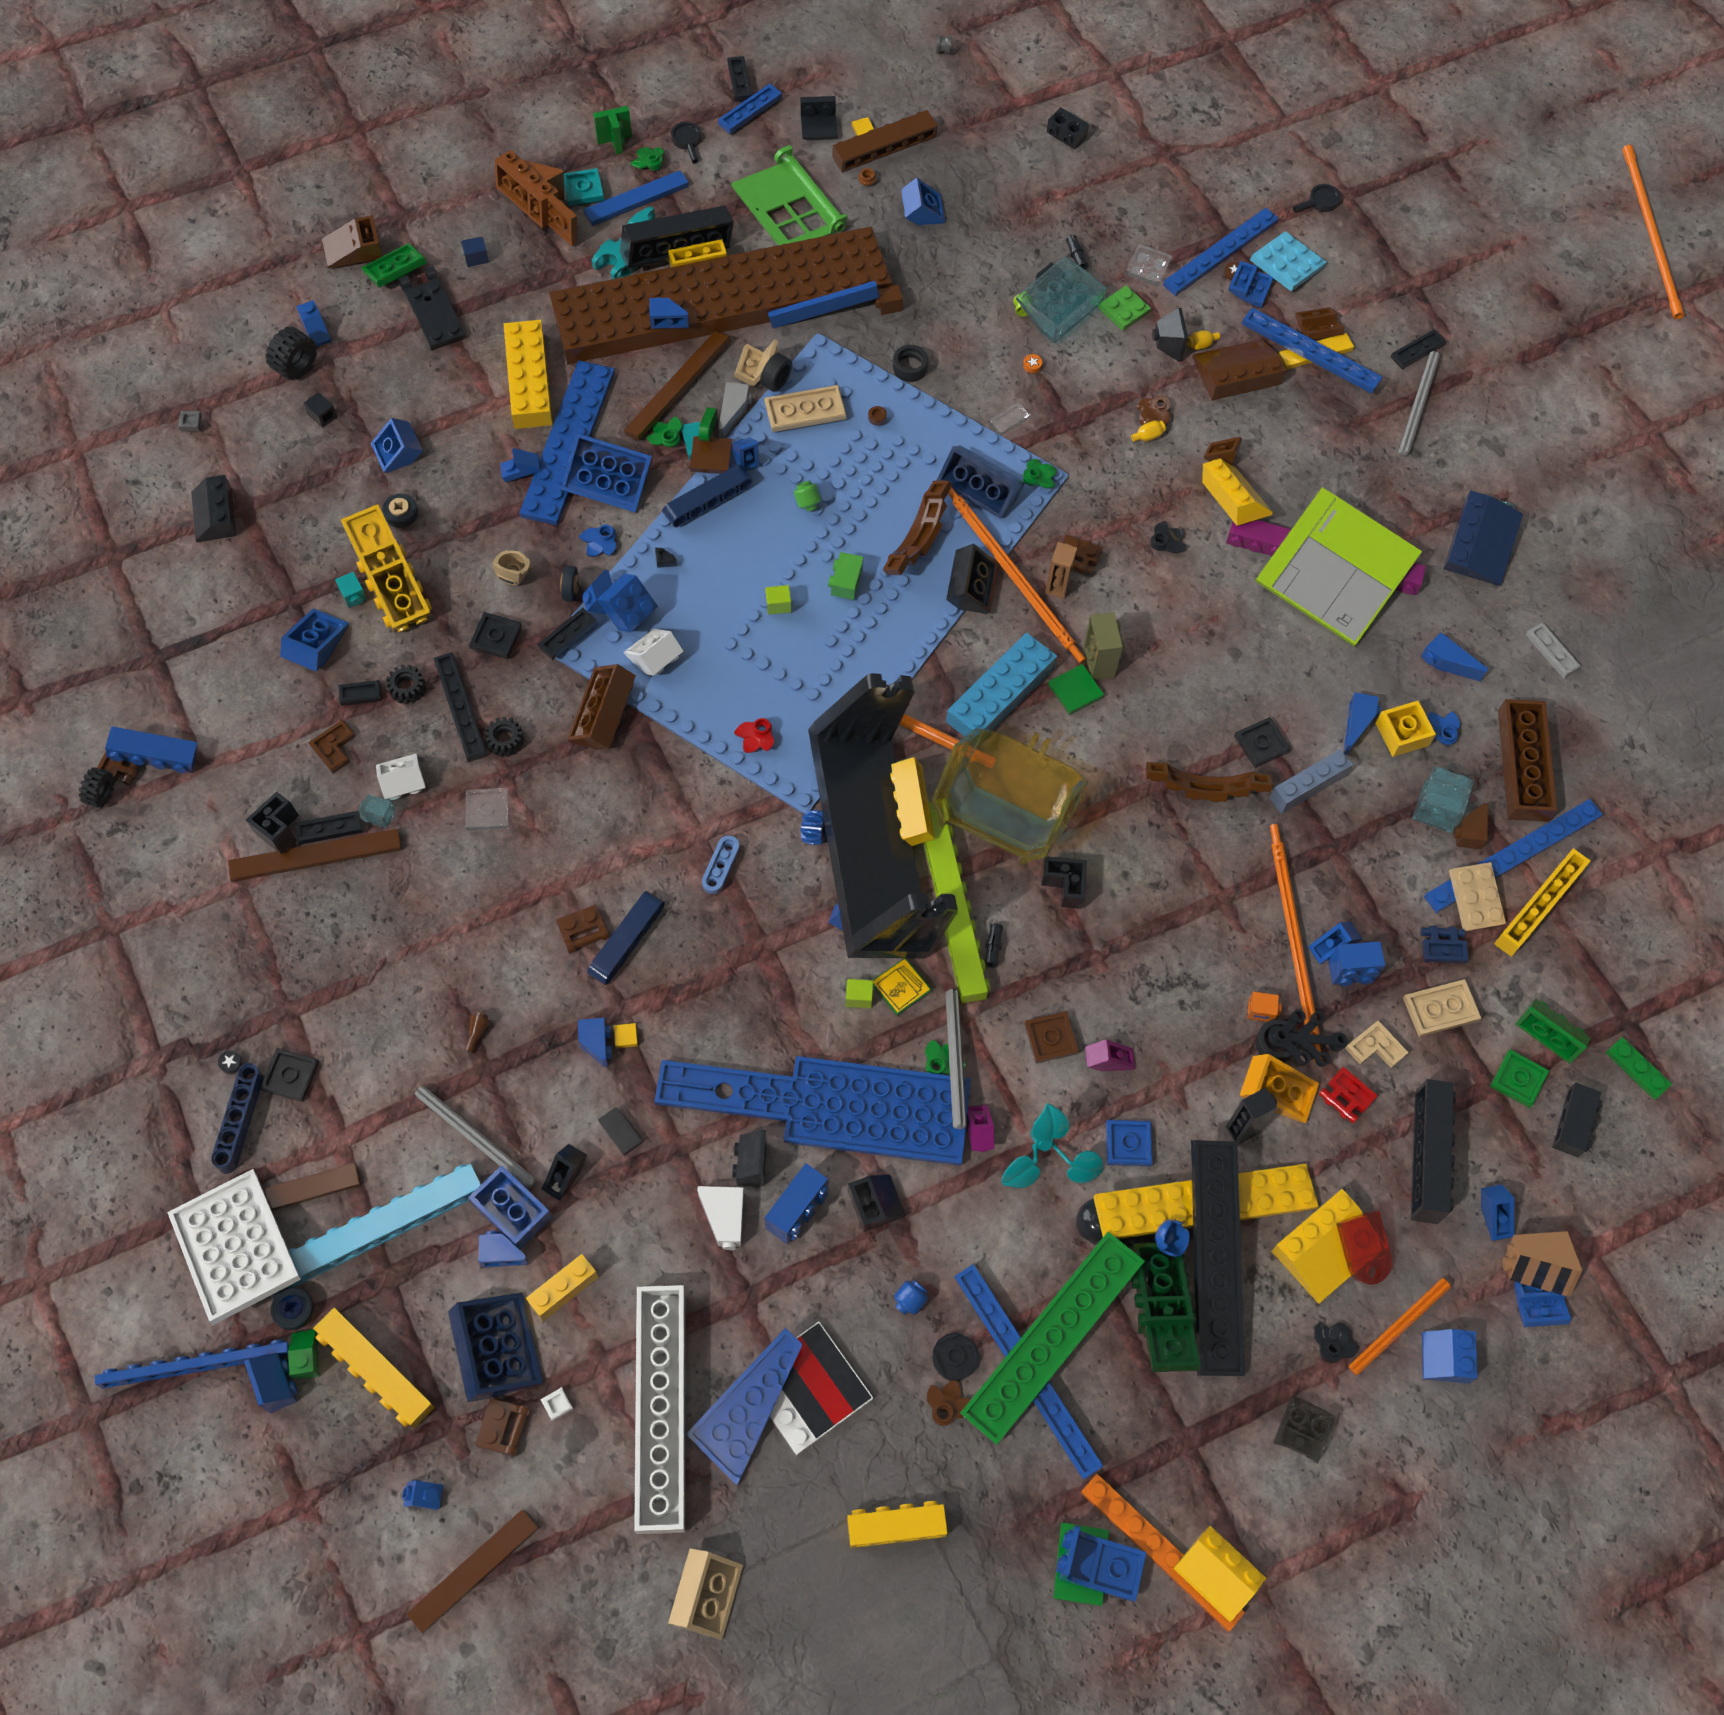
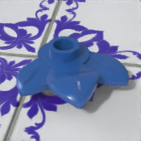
M605 524L598 529L589 528L579 536V539L588 543L586 552L589 557H596L602 552L610 556L616 549L614 541L616 531L610 525Z
M1452 711L1443 718L1433 712H1429L1427 718L1436 733L1433 740H1439L1444 745L1454 744L1458 739L1457 730L1460 727L1457 715Z

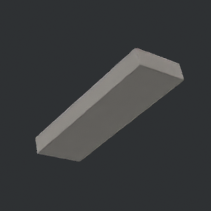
M1543 622L1527 631L1525 635L1563 679L1580 669V664Z

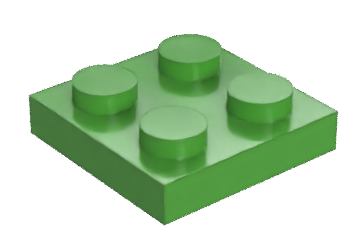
M1124 286L1099 303L1098 307L1122 331L1148 315L1151 310L1127 286Z

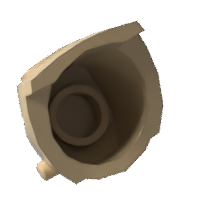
M505 550L500 552L493 561V569L497 578L512 586H518L528 574V571L532 570L529 559L519 551Z

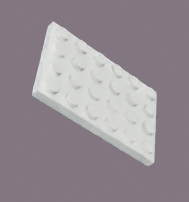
M254 1169L167 1212L205 1312L212 1325L301 1280Z

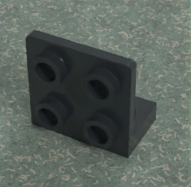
M800 97L802 139L838 138L836 97Z

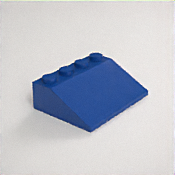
M576 433L560 490L636 513L653 458L647 454Z

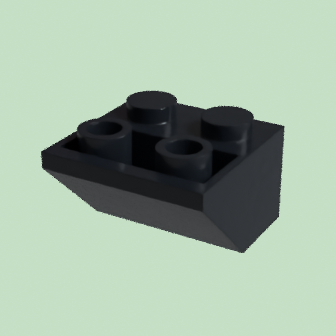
M890 1174L867 1176L848 1183V1193L863 1232L906 1217Z

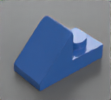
M512 448V460L500 463L504 482L541 471L538 454Z

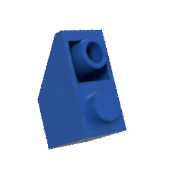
M604 1018L578 1020L580 1047L603 1067H608V1059H612L611 1046H607V1038H611L610 1025H606Z

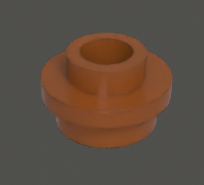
M865 168L859 174V182L865 186L873 185L876 182V174L872 169Z

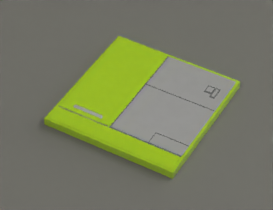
M1322 487L1258 575L1255 582L1355 647L1422 551Z

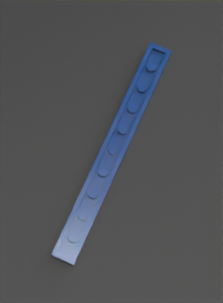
M1588 799L1478 864L1491 862L1495 879L1600 819L1603 814L1591 799ZM1451 879L1424 896L1436 914L1456 903Z
M974 1264L955 1275L954 1278L1004 1357H1006L1021 1337ZM1048 1382L1033 1402L1084 1480L1101 1469L1103 1465L1050 1382Z

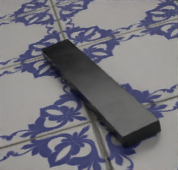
M453 652L434 657L433 659L467 762L487 757Z

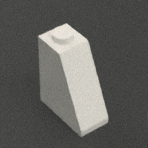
M698 1186V1196L718 1246H722V1249L735 1250L736 1247H741L744 1203L743 1188Z

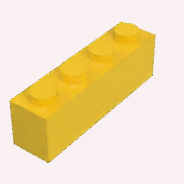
M915 757L891 764L892 773H890L896 790L893 794L899 808L897 810V817L902 826L900 828L901 838L911 846L935 839L922 764Z
M928 1501L923 1503V1507L915 1508L914 1504H903L897 1510H890L889 1506L875 1508L876 1512L866 1513V1509L853 1510L852 1515H847L850 1548L946 1537L947 1527L944 1504L938 1505V1501Z

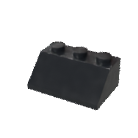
M226 475L206 477L191 492L196 542L235 537L236 527L232 488Z
M974 543L957 549L955 551L946 600L959 610L989 614L999 563Z

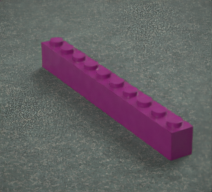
M1259 520L1238 526L1232 521L1226 544L1272 557L1292 529ZM1414 563L1395 590L1405 594L1417 595L1422 585L1426 566Z

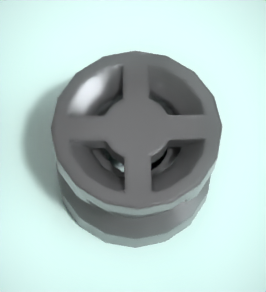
M937 35L936 53L945 52L950 54L951 36L942 37Z

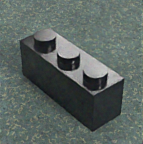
M1576 1082L1568 1089L1552 1148L1575 1157L1588 1152L1592 1142L1589 1136L1597 1124V1120L1594 1119L1595 1114L1599 1112L1602 1101L1599 1100L1601 1096L1600 1091Z

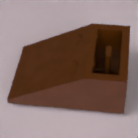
M373 215L355 218L322 239L328 269L376 260L383 256Z

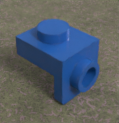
M418 1480L409 1481L402 1493L403 1506L439 1510L443 1485Z

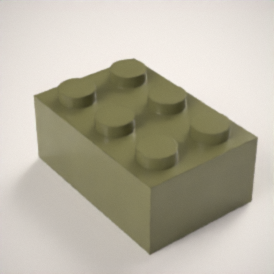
M1114 612L1090 615L1083 648L1089 674L1094 680L1115 678L1116 670H1119V660L1122 659V649L1125 648L1124 638L1120 637V621L1116 620Z

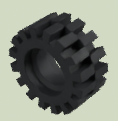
M401 665V669L395 667V672H389L390 676L386 678V685L393 700L397 699V702L400 704L402 700L404 704H408L409 700H411V703H415V698L420 700V695H424L426 685L420 670L418 671L417 667L414 666L412 669L411 665H408L407 668ZM404 680H412L414 682L413 686L408 689H400L398 687L400 682Z
M502 717V721L496 718V723L491 721V727L487 726V732H485V739L489 750L493 751L495 755L499 753V757H503V754H506V757H510V752L515 755L517 753L516 749L520 751L521 745L524 744V736L518 722H514L513 718L510 717L508 721L506 717ZM502 732H510L512 734V738L507 742H499L497 740V736Z
M93 767L87 771V775L83 776L84 781L81 780L80 784H82V787H79L81 792L79 797L82 803L101 808L105 806V803L109 802L108 798L112 796L111 791H114L113 785H115V781L113 780L115 777L111 772Z

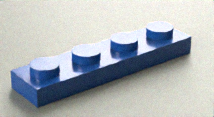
M768 84L719 118L718 125L731 134L782 99V93L773 85Z

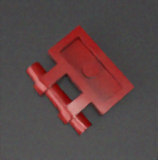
M1342 1067L1328 1083L1334 1091L1330 1093L1323 1088L1319 1093L1328 1106H1333L1341 1113L1340 1116L1344 1120L1347 1118L1351 1123H1354L1359 1118L1352 1112L1354 1108L1363 1113L1378 1096L1345 1067ZM1339 1095L1349 1102L1347 1107L1337 1099Z

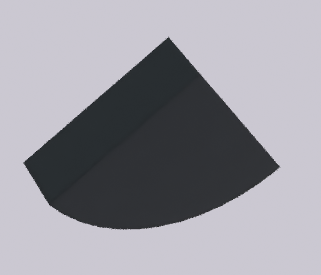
M655 548L657 568L677 566L676 558L673 554L665 551L664 548Z

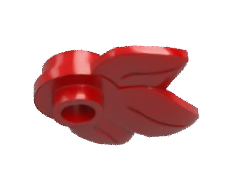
M759 718L754 723L744 722L734 731L736 736L744 738L743 750L745 753H753L760 747L765 751H769L774 744V738L771 734L772 724L765 718ZM761 727L765 728V730L760 731L758 729Z

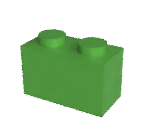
M840 552L839 559L834 560V576L830 575L828 587H831V596L850 600L855 599L863 570L864 557Z

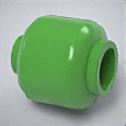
M810 480L797 484V488L793 492L797 506L801 509L806 508V511L816 509L817 504L822 500L817 484L811 483Z

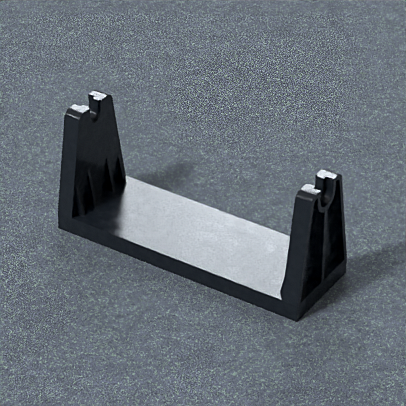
M871 673L866 675L815 720L808 729L848 958L926 959L933 952L958 913L955 895L940 894L935 900L929 901L928 895L921 893L913 847L903 840L900 835V828L902 826L897 817V810L899 808L894 798L893 792L896 790L890 773H892L891 764L896 763L892 738L915 693L912 678L906 675H900L894 683L887 685L886 680H882L881 674Z

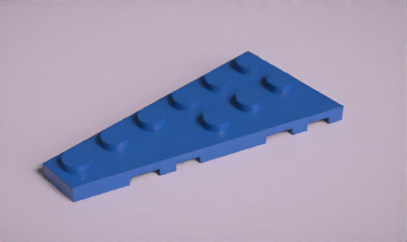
M787 1328L774 1339L686 1433L736 1485H738L803 1345Z

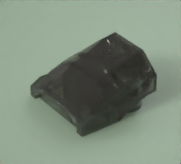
M1290 1396L1273 1443L1306 1456L1318 1464L1336 1417L1319 1406L1301 1398Z

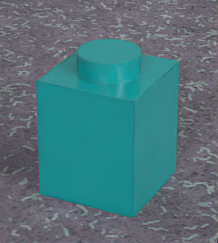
M354 572L335 579L348 608L357 606L367 600Z

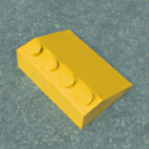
M1341 1189L1280 1241L1271 1252L1314 1300L1320 1304L1385 1246L1358 1205Z

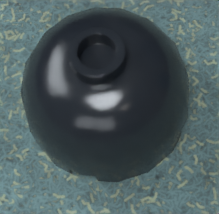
M1093 1198L1086 1201L1079 1208L1076 1216V1228L1082 1238L1097 1245L1103 1236Z

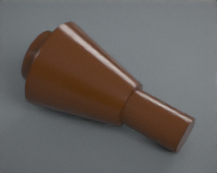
M476 1012L475 1015L470 1014L469 1039L465 1051L473 1053L477 1040L480 1039L491 1023L488 1020V1015Z

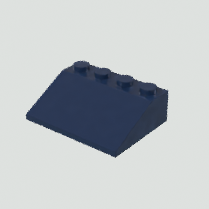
M1470 490L1465 498L1443 569L1501 586L1523 514L1489 495Z
M523 1293L457 1302L448 1311L467 1403L494 1398L543 1383Z

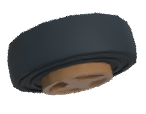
M566 566L561 575L560 592L563 601L574 602L579 591L580 577L575 566Z

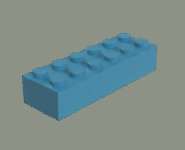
M1026 632L947 710L946 722L977 746L1055 668L1057 655Z

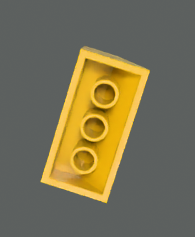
M1222 459L1203 464L1202 483L1237 526L1272 515L1271 509L1238 469Z

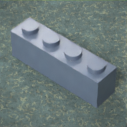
M1340 749L1274 787L1269 799L1279 812L1283 814L1346 777L1353 764Z

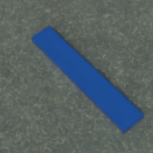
M681 170L587 207L583 209L584 214L593 226L687 188L689 184Z
M876 281L770 311L768 315L772 328L879 298Z

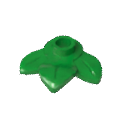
M649 147L639 148L637 150L638 158L632 161L631 165L639 169L648 167L652 171L658 170L662 167L664 150L660 147H656L653 150Z
M674 416L668 424L656 422L653 426L654 433L649 435L647 440L653 445L676 446L680 442L679 433L682 429L680 420Z
M1032 459L1027 463V469L1023 473L1025 484L1029 486H1036L1038 484L1042 488H1053L1056 486L1051 479L1057 472L1054 466L1051 464L1042 465L1039 459Z
M931 1040L925 1049L927 1058L926 1072L950 1075L948 1043L940 1047L935 1040ZM962 1060V1062H963V1070H964L965 1067H966V1065H967V1063ZM938 1065L940 1066V1070L936 1071L932 1068V1066Z

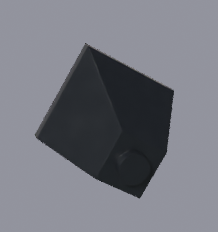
M1177 308L1158 320L1155 329L1152 330V339L1156 341L1157 349L1178 362L1183 360L1188 340L1182 308Z

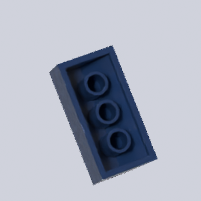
M961 445L952 447L936 480L949 481L957 494L1000 519L1003 518L1017 500L1025 484L1024 481Z

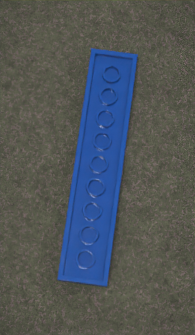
M583 361L577 362L540 458L541 471L534 473L519 512L521 518L558 526L570 492L560 490L576 433L591 437L614 377V368Z

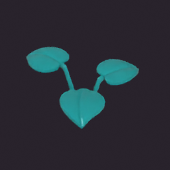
M1047 1103L1040 1116L1034 1122L1030 1133L1034 1142L1032 1145L1033 1160L1026 1155L1015 1159L1004 1172L1001 1183L1004 1186L1025 1188L1032 1185L1040 1175V1169L1035 1165L1038 1162V1149L1048 1151L1053 1147L1071 1165L1067 1171V1176L1075 1183H1087L1094 1180L1102 1173L1104 1166L1101 1157L1094 1151L1079 1153L1073 1162L1056 1146L1053 1139L1062 1138L1067 1134L1069 1121L1060 1109Z

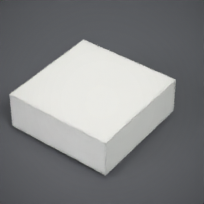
M562 1387L541 1399L552 1422L573 1410Z

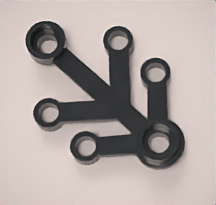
M1300 1009L1291 1013L1290 1019L1282 1027L1275 1026L1269 1031L1268 1040L1270 1044L1274 1047H1284L1300 1066L1309 1063L1310 1056L1319 1067H1325L1330 1063V1056L1325 1052L1320 1053L1312 1044L1328 1045L1335 1052L1341 1051L1348 1044V1039L1343 1033L1337 1032L1332 1036L1310 1034L1316 1026L1321 1025L1325 1021V1015L1321 1011L1314 1012L1310 1016V1020L1298 1033L1289 1032L1296 1024H1300L1306 1018L1305 1013ZM1291 1042L1298 1043L1305 1051L1300 1052Z

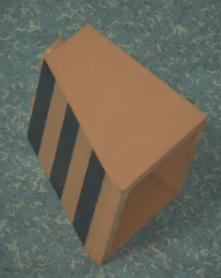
M1568 1231L1513 1235L1507 1247L1506 1255L1502 1259L1503 1269L1507 1271L1511 1281L1564 1296L1572 1295L1582 1273V1268Z

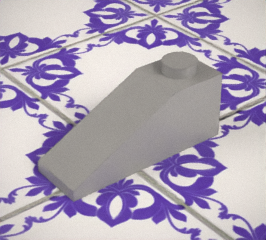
M726 382L718 428L719 438H726L747 412L748 404L752 403V393L749 392V384Z

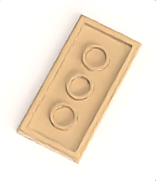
M838 385L764 398L772 432L846 419V412Z

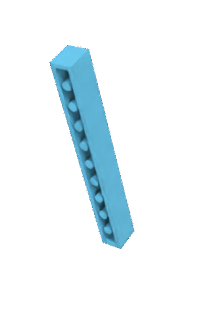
M460 1165L454 1169V1172L448 1175H440L426 1186H417L411 1193L405 1196H397L391 1200V1203L383 1207H374L369 1211V1214L363 1217H354L348 1221V1224L342 1227L331 1228L326 1232V1235L320 1238H311L305 1242V1245L289 1249L301 1280L286 1288H294L470 1201L468 1197L481 1185L472 1165ZM280 1291L270 1295V1297L274 1298Z

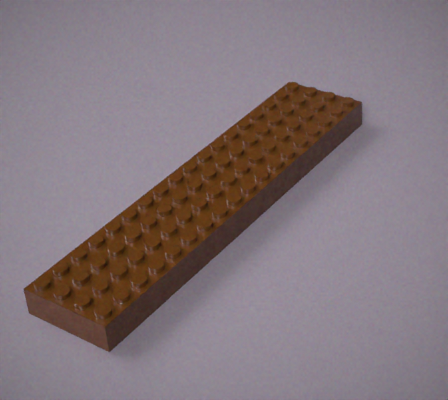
M871 226L549 292L566 362L569 365L578 361H588L711 335L714 331L722 333L769 323L768 312L872 281H876L877 289L892 286V281ZM649 298L671 299L688 312L689 328L651 329Z

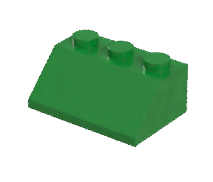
M1536 998L1515 1023V1025L1569 1064L1586 1049L1591 1039L1584 1030L1575 1027L1563 1015L1557 1014L1545 1002L1539 1001Z

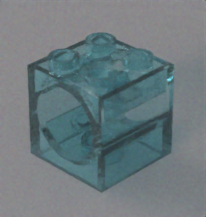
M1434 766L1422 786L1412 819L1452 833L1464 815L1474 780L1464 775L1449 772L1445 768Z

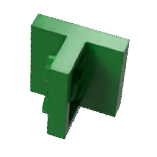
M628 106L593 113L598 145L612 142L616 155L623 153L622 145H625L624 139L632 137Z

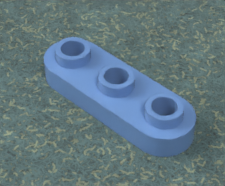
M724 836L719 840L702 878V886L705 892L716 894L722 890L739 852V842L735 837ZM732 847V850L727 851L725 848ZM722 864L724 865V868L720 869L717 866ZM715 882L716 886L712 887L709 884Z

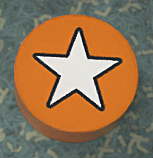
M1036 354L1027 355L1024 358L1023 368L1029 373L1039 372L1042 368L1041 357Z

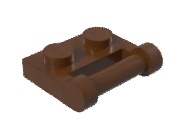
M596 904L556 919L569 954L575 952V949L595 941L609 939ZM597 928L599 929L598 932L571 941V938L579 936L581 934H584Z
M490 1398L475 1446L517 1457L519 1450L517 1449L526 1417H529L531 1409ZM515 1413L517 1417L508 1446L502 1445L511 1414Z

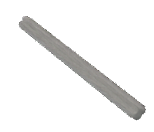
M1432 351L1428 357L1400 445V455L1407 456L1410 452L1438 364L1439 352Z
M949 989L945 994L952 1118L954 1129L962 1130L966 1127L959 996L957 990Z
M420 1086L416 1090V1097L499 1166L502 1165L527 1189L533 1187L536 1183L535 1178L426 1087Z

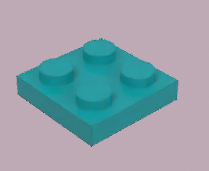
M598 168L564 173V187L568 206L604 201Z

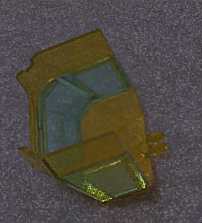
M975 728L954 745L931 803L937 811L941 828L950 822L1021 857L1022 859L1018 865L1020 866L1027 862L1044 858L1050 853L1073 818L1088 781L1074 767L1045 754L1051 743L1049 738L1044 740L1041 750L1038 751L1034 749L1039 740V734L1036 732L1029 745H1026L1001 732Z

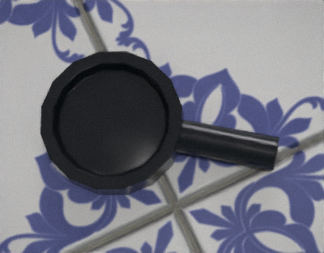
M688 121L677 123L671 130L672 142L678 148L687 149L692 163L696 164L699 160L694 147L701 141L700 128Z
M1330 184L1316 185L1311 190L1309 200L1294 205L1293 211L1296 213L1309 207H1314L1321 212L1333 211L1339 205L1340 192Z

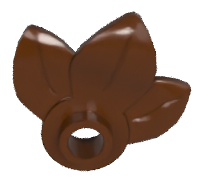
M1167 397L1145 398L1136 406L1137 409L1142 411L1140 425L1154 420L1158 422L1163 421L1165 427L1170 421V414L1168 412L1170 401ZM1159 402L1164 403L1163 406H1158L1157 404Z
M957 1380L947 1383L941 1390L934 1385L929 1387L927 1402L932 1408V1418L936 1424L947 1426L954 1419L964 1418L960 1412L971 1399L961 1398V1390ZM941 1410H945L948 1413L946 1418L939 1416Z

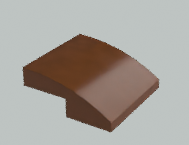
M1331 307L1295 313L1302 333L1312 340L1344 335V327L1337 321V313Z

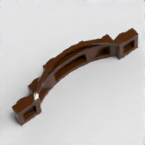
M933 481L925 492L916 518L907 536L897 550L888 556V561L882 569L886 575H902L907 565H914L919 556L927 555L942 528L939 520L947 508L944 500L952 487L949 481Z
M1146 762V779L1155 782L1165 781L1167 789L1173 791L1184 790L1185 798L1192 800L1203 799L1212 802H1227L1228 795L1249 797L1250 790L1262 793L1264 791L1271 792L1272 789L1270 774L1249 771L1234 776L1207 777L1183 772L1164 762Z

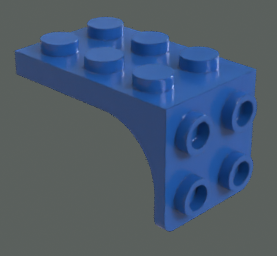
M1076 1525L1071 1530H1068L1067 1533L1065 1532L1062 1547L1066 1549L1064 1555L1062 1554V1557H1059L1056 1572L1060 1573L1059 1580L1136 1602L1146 1557L1145 1551L1087 1534L1080 1530V1526Z

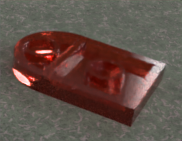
M1373 1210L1337 1222V1229L1351 1276L1358 1282L1375 1285L1385 1280L1391 1270L1392 1257L1380 1211ZM1374 1266L1376 1274L1373 1278H1370L1369 1269Z

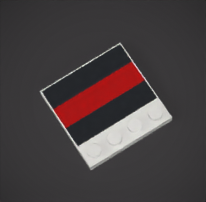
M817 1322L796 1337L803 1345L769 1416L796 1456L873 1400L870 1392L820 1322Z

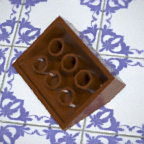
M1263 339L1193 354L1192 356L1211 401L1281 385L1286 372L1280 356Z

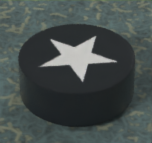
M226 1051L220 1055L218 1066L224 1073L234 1074L242 1066V1059L235 1051Z

